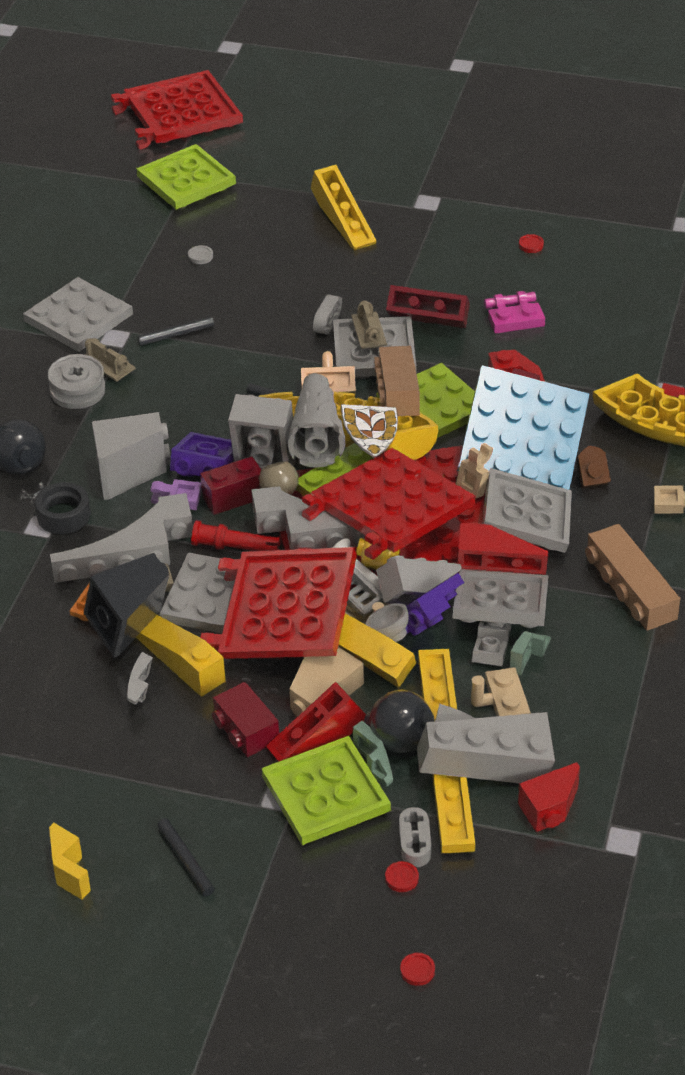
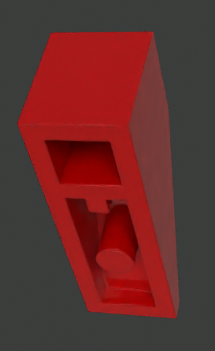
M460 523L458 564H461L462 569L546 575L547 550L492 525Z
M335 682L266 747L280 762L350 736L353 733V727L361 721L364 722L366 714Z

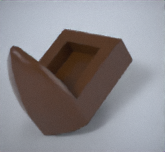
M588 446L577 455L576 462L581 488L609 484L611 482L606 453L602 449Z

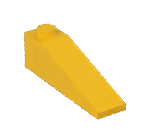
M337 165L315 170L311 190L321 209L352 249L356 250L376 244V239Z
M345 613L338 646L363 662L364 666L399 688L416 664L414 654L389 637Z
M156 615L136 637L201 697L226 682L223 656L204 639Z

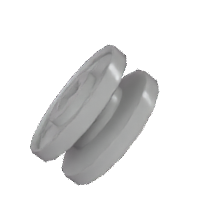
M83 354L64 356L53 362L48 369L50 396L55 403L62 407L70 409L86 408L96 404L105 394L104 368L92 356Z

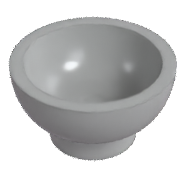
M400 603L384 606L369 616L366 625L397 642L407 634L405 628L409 620L407 607Z

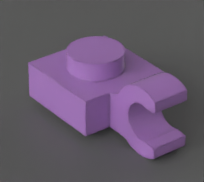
M174 479L173 485L154 481L151 486V492H153L151 503L156 504L158 497L186 493L190 509L197 510L202 492L201 483Z

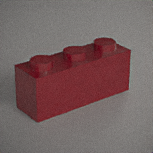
M390 285L386 311L390 317L411 316L412 321L466 328L470 302L468 296Z

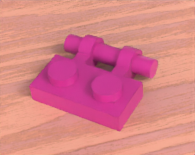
M518 291L515 295L503 296L502 294H497L493 298L484 299L485 309H490L488 310V319L495 334L545 326V316L539 303H531L536 302L535 292L525 293V291Z

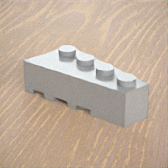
M547 712L427 722L417 746L420 773L522 783L549 773L555 762Z

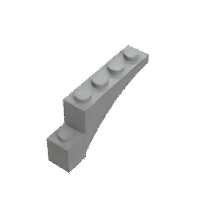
M280 486L252 489L253 514L257 534L286 531L290 550L301 547L312 549L333 548L337 542L345 538L350 540V547H358L360 538L365 539L364 534L326 511L321 512L311 521L307 520L302 516V511L309 506L303 503L302 499L282 491Z
M182 493L158 497V502L141 518L117 533L86 546L50 554L54 582L90 578L95 574L151 553H155L160 562L170 565L168 541L192 537V515L187 494Z

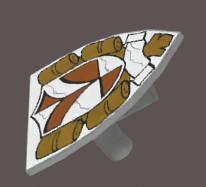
M341 404L343 423L351 439L373 458L383 453L393 442L397 432L398 417L396 407Z

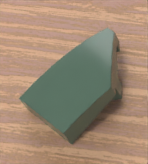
M524 631L511 650L510 668L515 667L517 674L522 675L530 655L543 657L551 637Z
M361 721L353 727V744L358 752L367 758V766L375 779L387 787L393 782V776L384 744L374 735L371 728Z

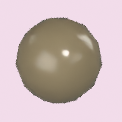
M287 461L268 465L262 468L259 475L260 488L280 486L282 491L290 495L295 492L299 483L296 469Z

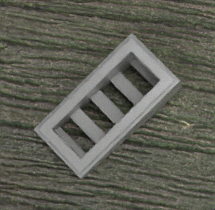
M354 567L351 585L355 584L356 587L349 591L347 605L365 617L372 611L374 603H383L384 599L382 593ZM363 590L364 593L361 596H359L358 598L354 596L358 592ZM369 596L374 598L365 606L361 603Z

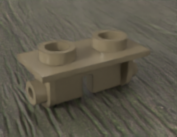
M361 301L357 307V314L351 315L361 349L387 346L378 313L373 312V306L370 302Z
M89 338L86 340L85 347L87 353L85 355L97 359L104 368V375L117 382L136 369L135 366L128 362L126 356L120 355L110 348L106 350V346L100 343L98 339Z

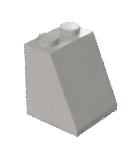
M159 412L92 422L97 465L104 500H109L167 472L166 460H171L169 445L164 444V440L168 439L167 424L161 423Z

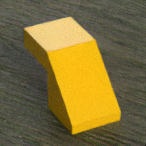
M53 823L49 829L56 884L83 900L91 889L88 871L77 865L82 859L79 837Z

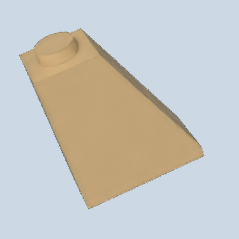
M339 646L336 656L304 657L290 687V708L292 712L298 717L335 682L350 696L364 684V663Z

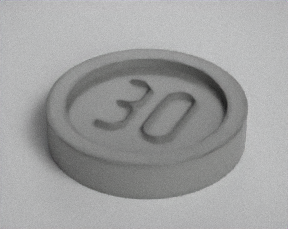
M195 246L188 251V258L194 264H206L213 259V250L208 246Z

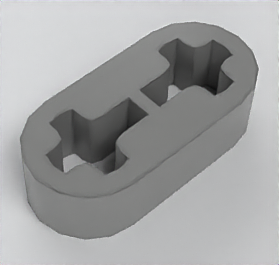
M327 294L315 314L313 321L314 332L325 335L329 334L333 327V320H337L341 312V297Z
M407 808L402 811L399 817L401 856L403 861L409 862L415 867H421L427 864L431 858L429 818L427 813L420 808ZM410 822H416L418 830L412 831ZM413 843H418L419 853H414L412 849Z

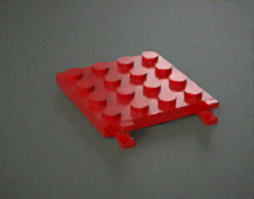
M209 70L124 89V94H111V99L114 103L120 102L118 105L112 106V111L115 115L123 113L127 106L130 105L146 129H135L137 137H143V139L136 141V146L139 150L148 147L153 140L156 144L167 143L170 140L187 138L191 135L203 132L208 133L215 129L232 127L243 123L242 113Z
M390 448L376 458L370 459L312 491L311 494L303 496L302 502L309 507L302 511V516L311 521L321 512L326 511L364 534L365 541L371 544L370 547L364 550V555L373 560L386 549L395 553L473 507L476 495L398 450Z
M354 547L242 552L240 559L220 558L218 569L219 571H226L225 581H235L222 634L201 633L200 638L210 644L224 659L336 656L357 558Z

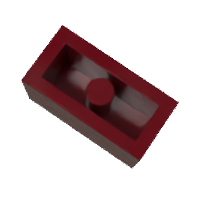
M253 456L200 473L202 498L213 515L252 503V489H261L259 486L261 468Z
M246 682L213 697L214 711L212 712V718L219 729L223 728L227 732L232 745L236 749L240 748L247 758L267 748L266 745L279 734L278 719Z

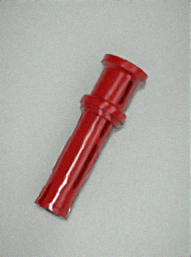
M196 520L192 530L191 544L193 546H198V544L215 546L218 550L224 549L227 546L251 551L280 550L278 546L281 545V537L228 530V527L224 524L212 526L202 524L201 521Z

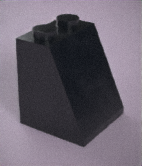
M155 553L95 574L90 578L83 614L113 657L119 656L161 610L169 579V570L165 563L160 562Z

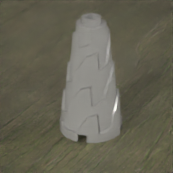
M313 373L306 376L303 381L288 435V449L293 459L294 455L300 459V464L316 468L335 463L336 456L339 454L340 457L342 456L345 449V435L342 421L337 416L334 394L329 386L328 379L321 374Z

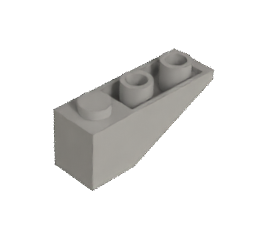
M394 556L389 558L387 563L376 571L384 603L407 605L462 570L461 564L448 563L446 560L435 562L426 561L425 558L406 559L404 556Z

